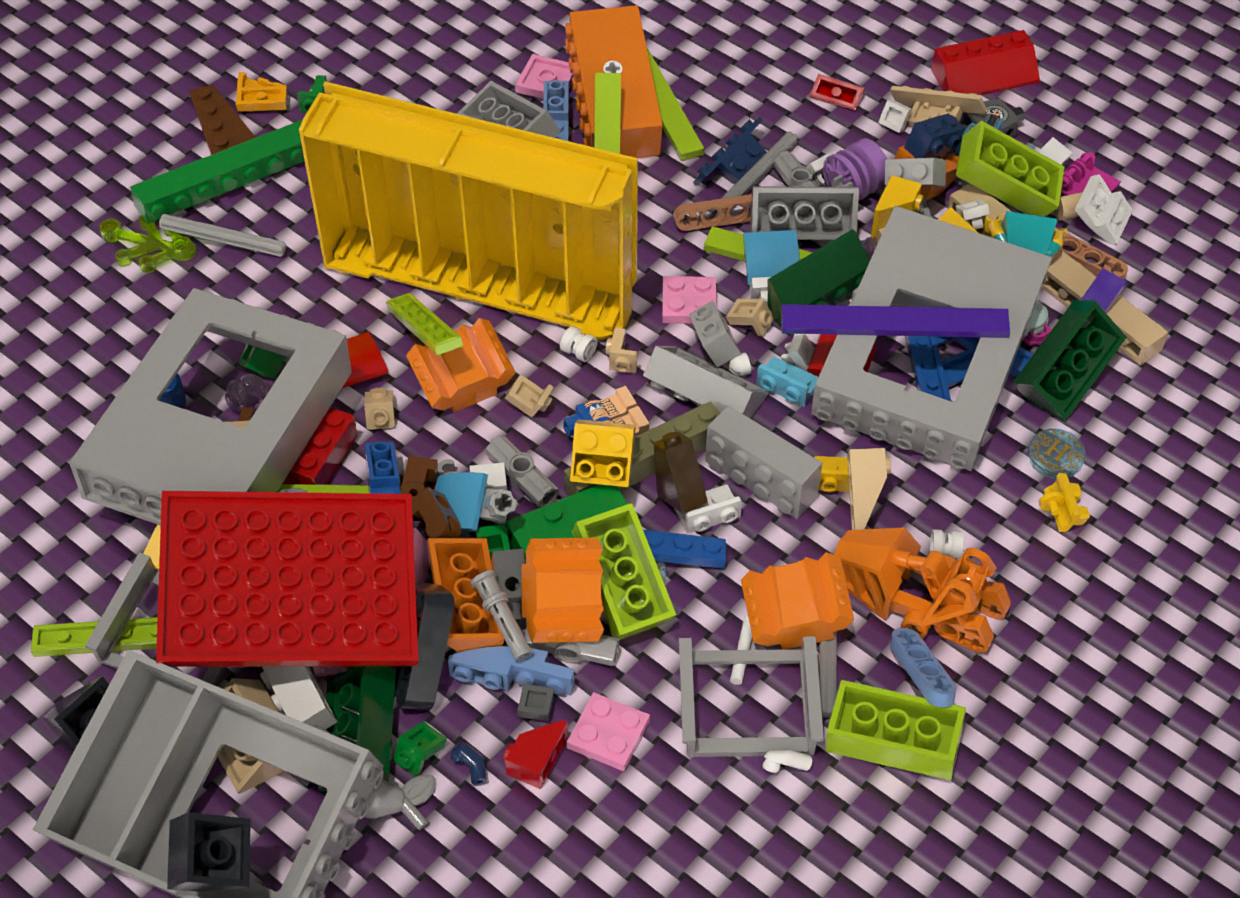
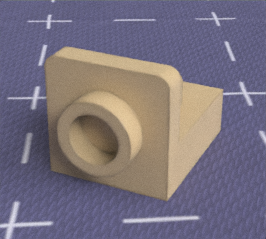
M737 299L726 316L730 325H753L757 336H764L773 321L772 313L765 299Z

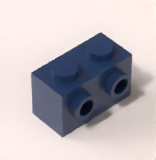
M949 113L923 120L914 124L904 148L915 158H939L955 153L956 148L962 142V135L966 128L958 122L955 116Z

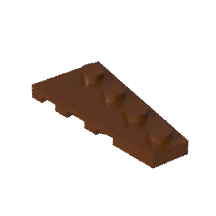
M214 85L189 90L190 98L210 155L256 138Z

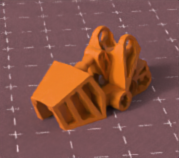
M906 528L848 530L840 539L833 555L841 558L848 592L880 618L886 621L890 612L893 611L905 616L900 624L901 628L916 631L922 639L926 636L931 625H934L936 632L941 637L977 653L987 652L994 639V635L986 616L994 619L1004 618L1011 606V600L1004 583L987 581L986 577H992L997 567L985 552L969 547L957 559L948 555H942L938 551H930L927 557L919 556L921 546ZM969 556L980 559L983 564L972 561ZM913 572L922 575L923 583L926 584L931 597L934 599L931 603L899 590L902 579L908 581ZM974 610H975V611H977V612H979V613H981V614H984V615L971 614V613L974 612Z

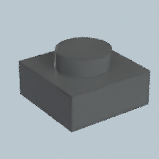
M523 684L517 710L518 717L549 721L554 688Z

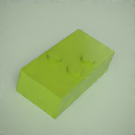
M980 121L963 135L956 171L957 177L1029 215L1046 217L1059 207L1064 174L1063 165L983 121Z
M633 503L576 522L572 529L574 538H598L603 549L599 558L603 569L601 599L604 607L603 614L612 637L622 640L669 623L676 616V612Z
M841 680L827 729L826 752L952 780L964 727L966 707L954 704L949 707H938L930 704L926 698Z

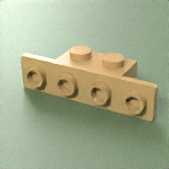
M892 86L890 89L896 102L906 106H913L907 121L909 127H913L917 122L947 113L955 116L959 122L963 112L984 115L987 111L982 97L974 93L963 94L953 91H936L929 88H910L908 86Z

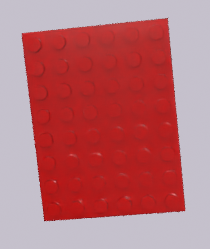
M162 491L156 664L162 663L169 667L417 666L418 638L412 494Z

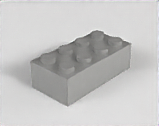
M729 405L708 425L705 462L713 469L720 470L731 477L735 483L744 485L759 498L766 499L777 506L780 511L790 514L796 519L818 498L823 464L819 460Z

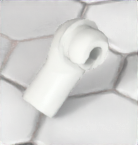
M770 750L765 754L764 757L766 759L763 762V768L772 773L779 771L780 764L808 771L812 765V757L793 750Z

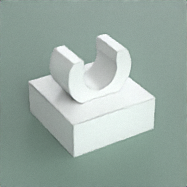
M889 99L885 104L878 123L901 133L905 129L912 109Z
M830 153L806 166L812 170L813 180L818 187L825 182L822 178V174L824 175L823 163L831 155Z
M981 199L956 206L957 213L965 221L967 220L975 230L983 228L981 216L990 214L988 203Z
M770 277L751 279L749 287L750 298L759 297V299H765L767 303V279Z
M794 334L792 342L785 344L788 354L781 355L783 361L795 364L796 367L807 371L815 348L806 334Z

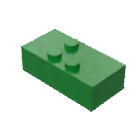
M599 484L506 521L509 545L512 550L523 549L526 564V550L530 539L574 538L572 529L576 522L622 507L628 503L617 486Z

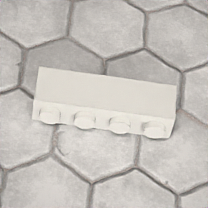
M262 666L264 671L260 673L261 678L269 689L273 688L275 694L271 698L280 712L284 711L286 716L310 726H321L324 729L337 723L309 666Z

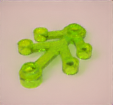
M142 216L139 217L140 227L147 232L148 236L122 229L120 222L113 218L106 219L99 225L102 238L112 243L120 239L139 244L129 249H120L115 253L116 262L121 267L130 265L132 258L158 249L163 250V252L152 256L144 255L139 259L141 271L150 273L156 269V264L171 259L185 261L192 258L196 253L195 244L189 238L182 237L180 233L163 230L166 236L171 237L172 242L163 240L156 227V222L153 221L147 224Z

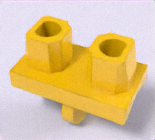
M1058 473L1056 481L1043 490L1045 495L1039 499V506L1043 511L1051 512L1059 532L1067 533L1073 525H1083L1089 519L1090 514L1087 507L1077 505L1082 492L1079 484L1070 483L1067 474Z

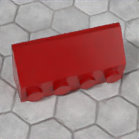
M1025 30L935 48L931 71L945 92L953 91L955 93L985 95L1036 84L1040 81L1035 47Z

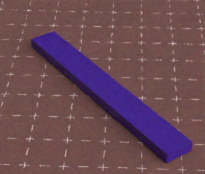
M782 304L781 310L782 334L1009 338L1010 335L1009 310L999 308Z

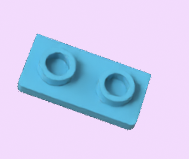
M772 356L766 365L760 364L758 367L756 384L767 391H772L786 398L790 402L805 407L814 395L815 384L819 377Z

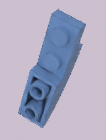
M559 80L544 81L543 109L548 111L561 131L555 138L569 141L568 81Z
M496 646L462 651L450 655L448 659L450 677H454L461 682L470 681L482 684L492 690L502 689L509 691L511 682L515 681L522 686L523 684L549 687L554 688V694L563 693L571 695L575 685L574 669L549 663L548 651L531 648L533 653L529 657L521 661H515L508 646Z

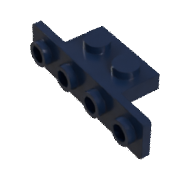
M759 117L754 122L749 119L739 129L741 132L739 136L735 133L725 142L727 146L725 150L721 147L710 157L713 160L711 164L706 162L696 171L699 176L693 183L695 185L699 184L716 167L733 184L739 181L767 152L750 134L763 121L762 118Z

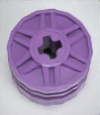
M867 138L860 139L849 145L846 149L839 150L836 154H832L825 159L823 163L824 179L827 186L832 187V180L842 175L844 185L851 181L853 187H859V201L866 198L868 194L875 193L886 187L885 159L887 157L880 146L874 141Z

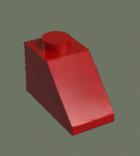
M561 720L519 734L515 743H510L504 752L503 761L506 765V775L541 789L568 739V722Z

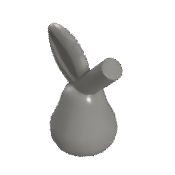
M421 775L412 778L402 789L382 778L379 786L376 789H372L368 798L369 807L364 817L377 819L402 811L418 830H421L427 825L428 820L415 806L422 804L432 795L435 786L434 776Z

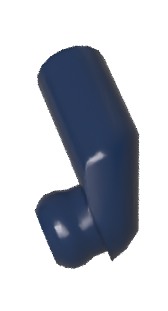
M464 743L458 744L456 748L451 750L450 757L454 763L458 765L465 763L469 766L472 785L481 786L487 783L485 762L480 753Z

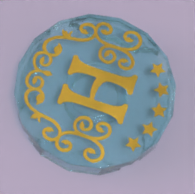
M1050 428L1038 432L1033 436L1027 450L1032 467L1041 475L1052 479H1057L1058 473H1065L1068 478L1073 477L1081 470L1086 458L1085 447L1081 440L1074 434L1062 429Z

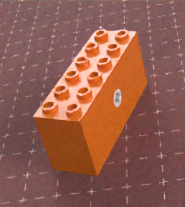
M638 5L570 12L569 22L565 23L567 37L565 38L566 53H570L571 57L568 59L569 71L575 77L572 78L573 92L577 93L578 97L576 98L577 113L581 114L579 124L580 131L585 136L583 138V145L594 147L595 72L621 73L620 154L634 158L659 156L663 125Z

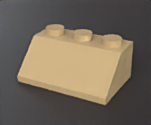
M232 678L224 688L226 691L278 712L260 680ZM223 746L217 756L237 793H243L284 772L280 768L228 746Z

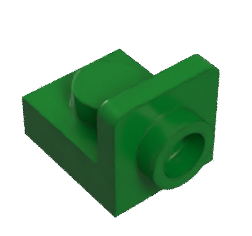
M316 75L314 85L310 86V92H298L297 99L301 113L308 112L319 92L325 94L323 83L327 82L326 75Z
M421 722L399 736L393 761L416 777L421 774L424 761L445 747L447 738L425 722Z

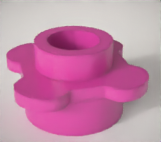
M1044 324V330L1036 335L1028 331V336L1024 338V343L1028 346L1041 345L1050 333L1051 328Z

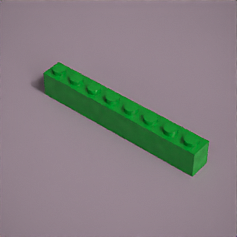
M303 119L130 186L134 206L148 224L160 219L163 214L171 215L304 162L299 133Z

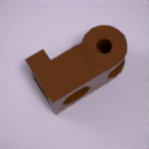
M409 455L401 494H412L413 502L427 488L428 482L436 483L438 460Z
M427 487L412 502V515L425 521L426 532L429 537L459 538L461 534L460 522L444 494Z

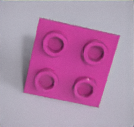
M1085 152L1064 171L1061 193L1066 196L1083 193L1090 177L1100 174L1111 192L1121 184V181L1094 167L1095 155L1092 152Z

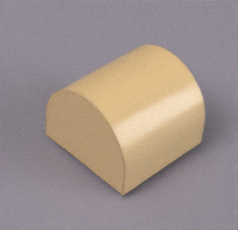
M1082 193L1060 197L1059 207L1053 211L1057 220L1079 217L1075 208Z

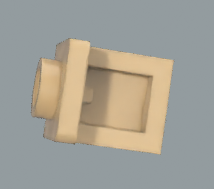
M614 328L613 338H608L606 344V354H609V370L636 373L637 352L625 350V329Z
M520 374L504 399L530 417H533L538 410L544 412L552 400L549 394L554 387L548 384L543 390Z
M374 388L370 392H365L364 407L367 429L394 428L393 390L387 391L385 388Z

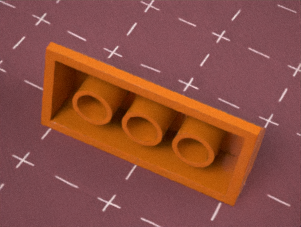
M428 538L427 545L434 584L443 586L454 596L455 605L447 645L458 653L477 648L502 646L505 639L491 612L483 609V600L479 592L470 584L471 580L477 575L492 570L487 538Z

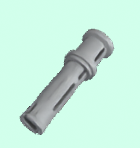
M495 570L485 571L474 577L470 584L479 592L483 600V609L491 612L514 656V660L521 661L529 657L533 650L526 641L507 604L509 596L506 592H502L496 580L497 574Z

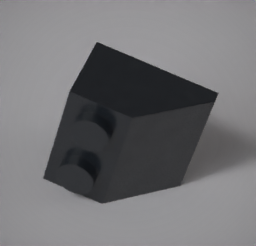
M188 812L170 820L167 889L203 892L248 888L250 878L251 819Z

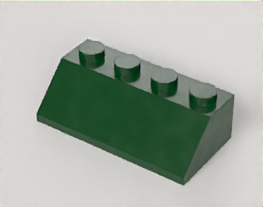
M851 229L767 279V305L772 313L773 320L781 328L782 304L836 305L844 302L859 287L870 260L856 231Z
M1073 300L1012 384L1029 402L1060 420L1066 421L1127 336L1095 300Z
M350 666L327 681L326 700L337 723L325 730L336 737L369 750L383 765V779L389 781L396 670L389 666ZM318 785V791L327 792V788Z

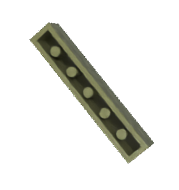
M711 401L635 436L629 487L656 474L653 442L663 439L662 437L667 433L680 432L692 439L695 454L706 450L707 427L720 414ZM571 467L564 470V491L568 497L599 485L571 482ZM617 486L620 491L623 490V489H625V488H628V487Z

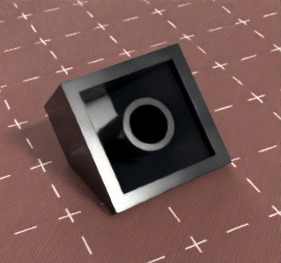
M103 676L66 696L42 717L60 740L73 751L76 749L109 686V683Z

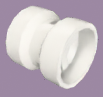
M571 326L566 330L561 339L560 349L568 354L574 353L577 359L587 362L594 354L598 340L590 334H582L579 328Z
M932 529L930 551H938L942 555H948L954 559H957L963 553V531L953 530L951 533H944L942 530Z

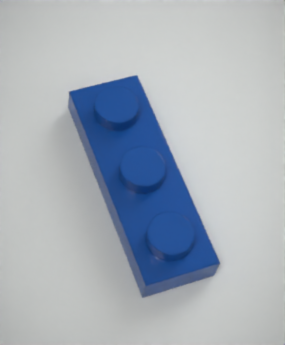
M643 530L655 561L723 569L725 567L726 539Z

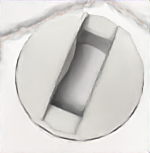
M741 353L730 360L729 367L733 374L737 376L751 374L750 361L746 353Z

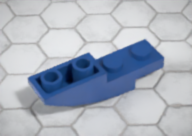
M378 441L365 443L369 493L400 494V477L394 442Z

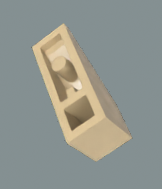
M885 448L850 449L847 454L852 530L865 529L887 474H891V458L885 455Z

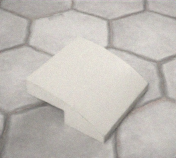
M1100 174L1090 177L1075 208L1080 218L1096 234L1111 244L1118 243L1133 211L1122 192L1111 193Z

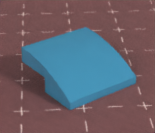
M796 230L743 233L747 285H750L752 278L772 277L799 261Z
M475 472L440 475L437 478L435 491L446 496L460 522L461 534L477 531L488 474Z

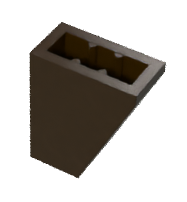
M670 432L662 437L663 439L653 442L658 497L681 513L708 503L692 439L680 432Z

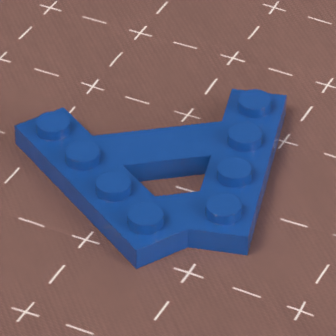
M905 336L917 389L951 401L948 388L963 382L981 337ZM953 340L968 349L941 361L938 346ZM1019 347L1009 373L1017 377L1033 354Z

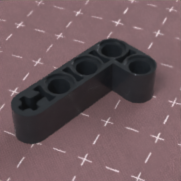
M415 582L417 666H401L396 702L399 708L431 710L436 699L455 604L453 594L443 586Z

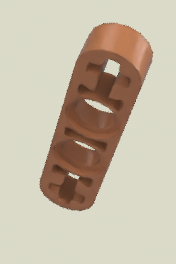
M752 194L683 204L675 209L673 218L677 227L683 231L750 222V212L747 205L750 204L751 206ZM736 205L743 207L740 213L736 215L730 214L732 207ZM708 210H717V214L713 218L704 217ZM689 214V216H687V220L683 221L682 219L685 217L684 215Z
M1066 233L1063 246H1071L1075 251H1066L1061 247L1063 252L1076 262H1079L1096 277L1104 265V269L1125 280L1128 272L1126 263ZM1092 257L1095 258L1098 262L1089 263L1085 260V258Z

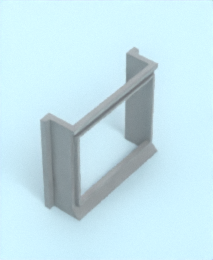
M139 552L85 645L87 649L92 650L98 662L118 669L124 657L113 653V648L150 584L159 586V569L155 568L151 557ZM209 667L202 681L217 686L226 667Z
M803 637L801 650L692 651V638H679L682 743L688 744V757L765 756L770 750H793L814 756L816 743L824 741L816 637ZM800 663L805 737L695 738L693 664Z

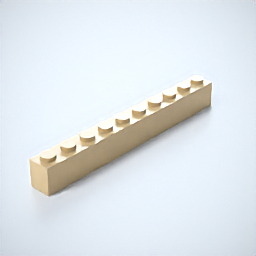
M970 183L951 194L948 209L952 207L955 211L957 205L979 199L988 203L990 214L981 216L983 228L976 229V231L991 237L990 233L984 230L985 217L988 216L990 220H996L997 216H1001L1002 223L1006 211H1010L987 192ZM1060 248L1051 259L1042 289L1068 308L1073 300H1081L1096 276ZM1119 295L1106 314L1127 336L1119 349L1141 366L1163 350L1168 332Z

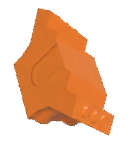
M479 318L472 327L462 324L459 329H456L455 332L461 336L462 347L436 355L426 345L415 344L407 353L406 357L432 408L439 410L449 408L453 413L497 395V387L507 384L516 373L491 322Z
M598 538L530 539L526 550V564H521L522 618H527V632L532 643L599 642L604 631L600 621L604 607L601 599L603 569L599 562L603 549Z
M826 552L819 560L805 557L801 561L776 567L769 565L762 574L749 570L741 579L753 642L768 647L780 644L782 650L802 646L803 637H816V643L835 639V631L845 629L854 621L842 562L839 556Z

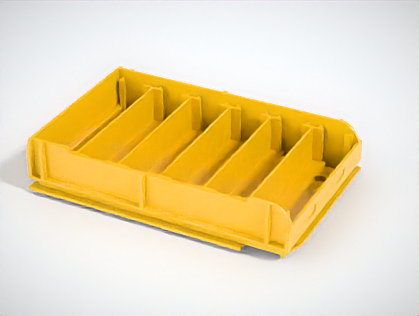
M323 83L325 94L319 92L303 118L299 133L325 269H334L342 274L345 272L368 279L375 275L454 296L459 301L465 299L567 327L575 326L582 331V334H590L599 340L612 337L614 328L625 329L632 314V287L637 280L638 158L334 83Z

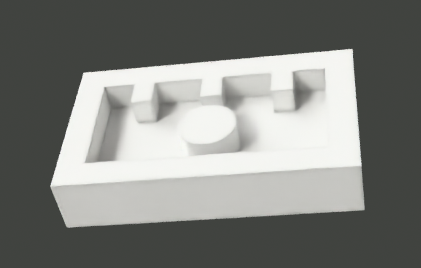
M723 485L705 491L708 503L685 513H681L677 509L675 511L687 534L696 531L701 532L711 526L730 523L736 518H740L742 506L740 497H734L729 486Z

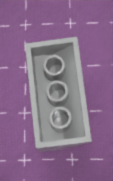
M490 81L457 113L553 138L561 132L547 110L493 81Z
M753 186L750 208V232L796 230L797 239L835 240L851 229L857 233L859 187Z
M655 346L643 375L651 380L650 384L662 390L669 388L675 391V397L683 401L689 402L691 399L699 403L697 407L711 401L720 413L729 405L748 418L753 416L769 393V391L676 346Z

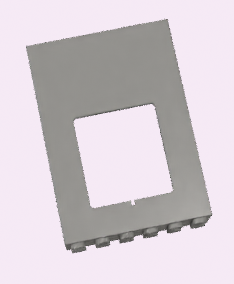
M894 206L850 306H891V304L900 307L1008 309L1010 322L1009 338H980L957 398L951 402L911 387L907 392L905 391V385L865 372L863 370L878 335H837L815 384L811 414L822 421L840 424L848 430L868 434L873 439L885 440L896 444L901 449L913 450L929 459H938L951 464L957 469L971 471L1041 293L1052 257Z
M193 288L69 462L82 499L161 525L162 491L277 492L352 372L346 335L335 330L331 331L315 326L309 322H302L286 315L276 314L261 307L247 305L235 299L221 297L209 291ZM206 331L290 357L281 374L244 428L158 401Z
M127 650L38 818L33 831L178 898H325L324 890L328 882L333 881L339 871L340 863L338 861L343 850H347L353 842L355 835L353 829L358 819H362L368 810V798L372 789H376L381 783L384 774L382 770L383 765L369 750L167 665L162 663L156 664L155 660ZM223 746L233 748L327 788V794L305 837L310 841V844H302L279 891H273L250 880L249 887L244 889L203 892L167 889L170 820L190 811Z

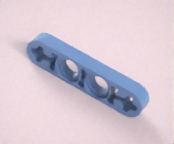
M908 628L895 629L892 632L890 648L926 700L938 707L953 705L957 690L956 684L920 635Z

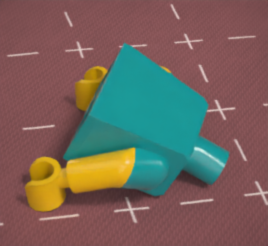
M1006 211L1002 223L1001 216H997L996 220H990L986 216L984 230L990 233L992 238L1049 257H1053L1063 246V240L1067 232L1066 228L1063 231L1055 228L1057 223L1055 218Z

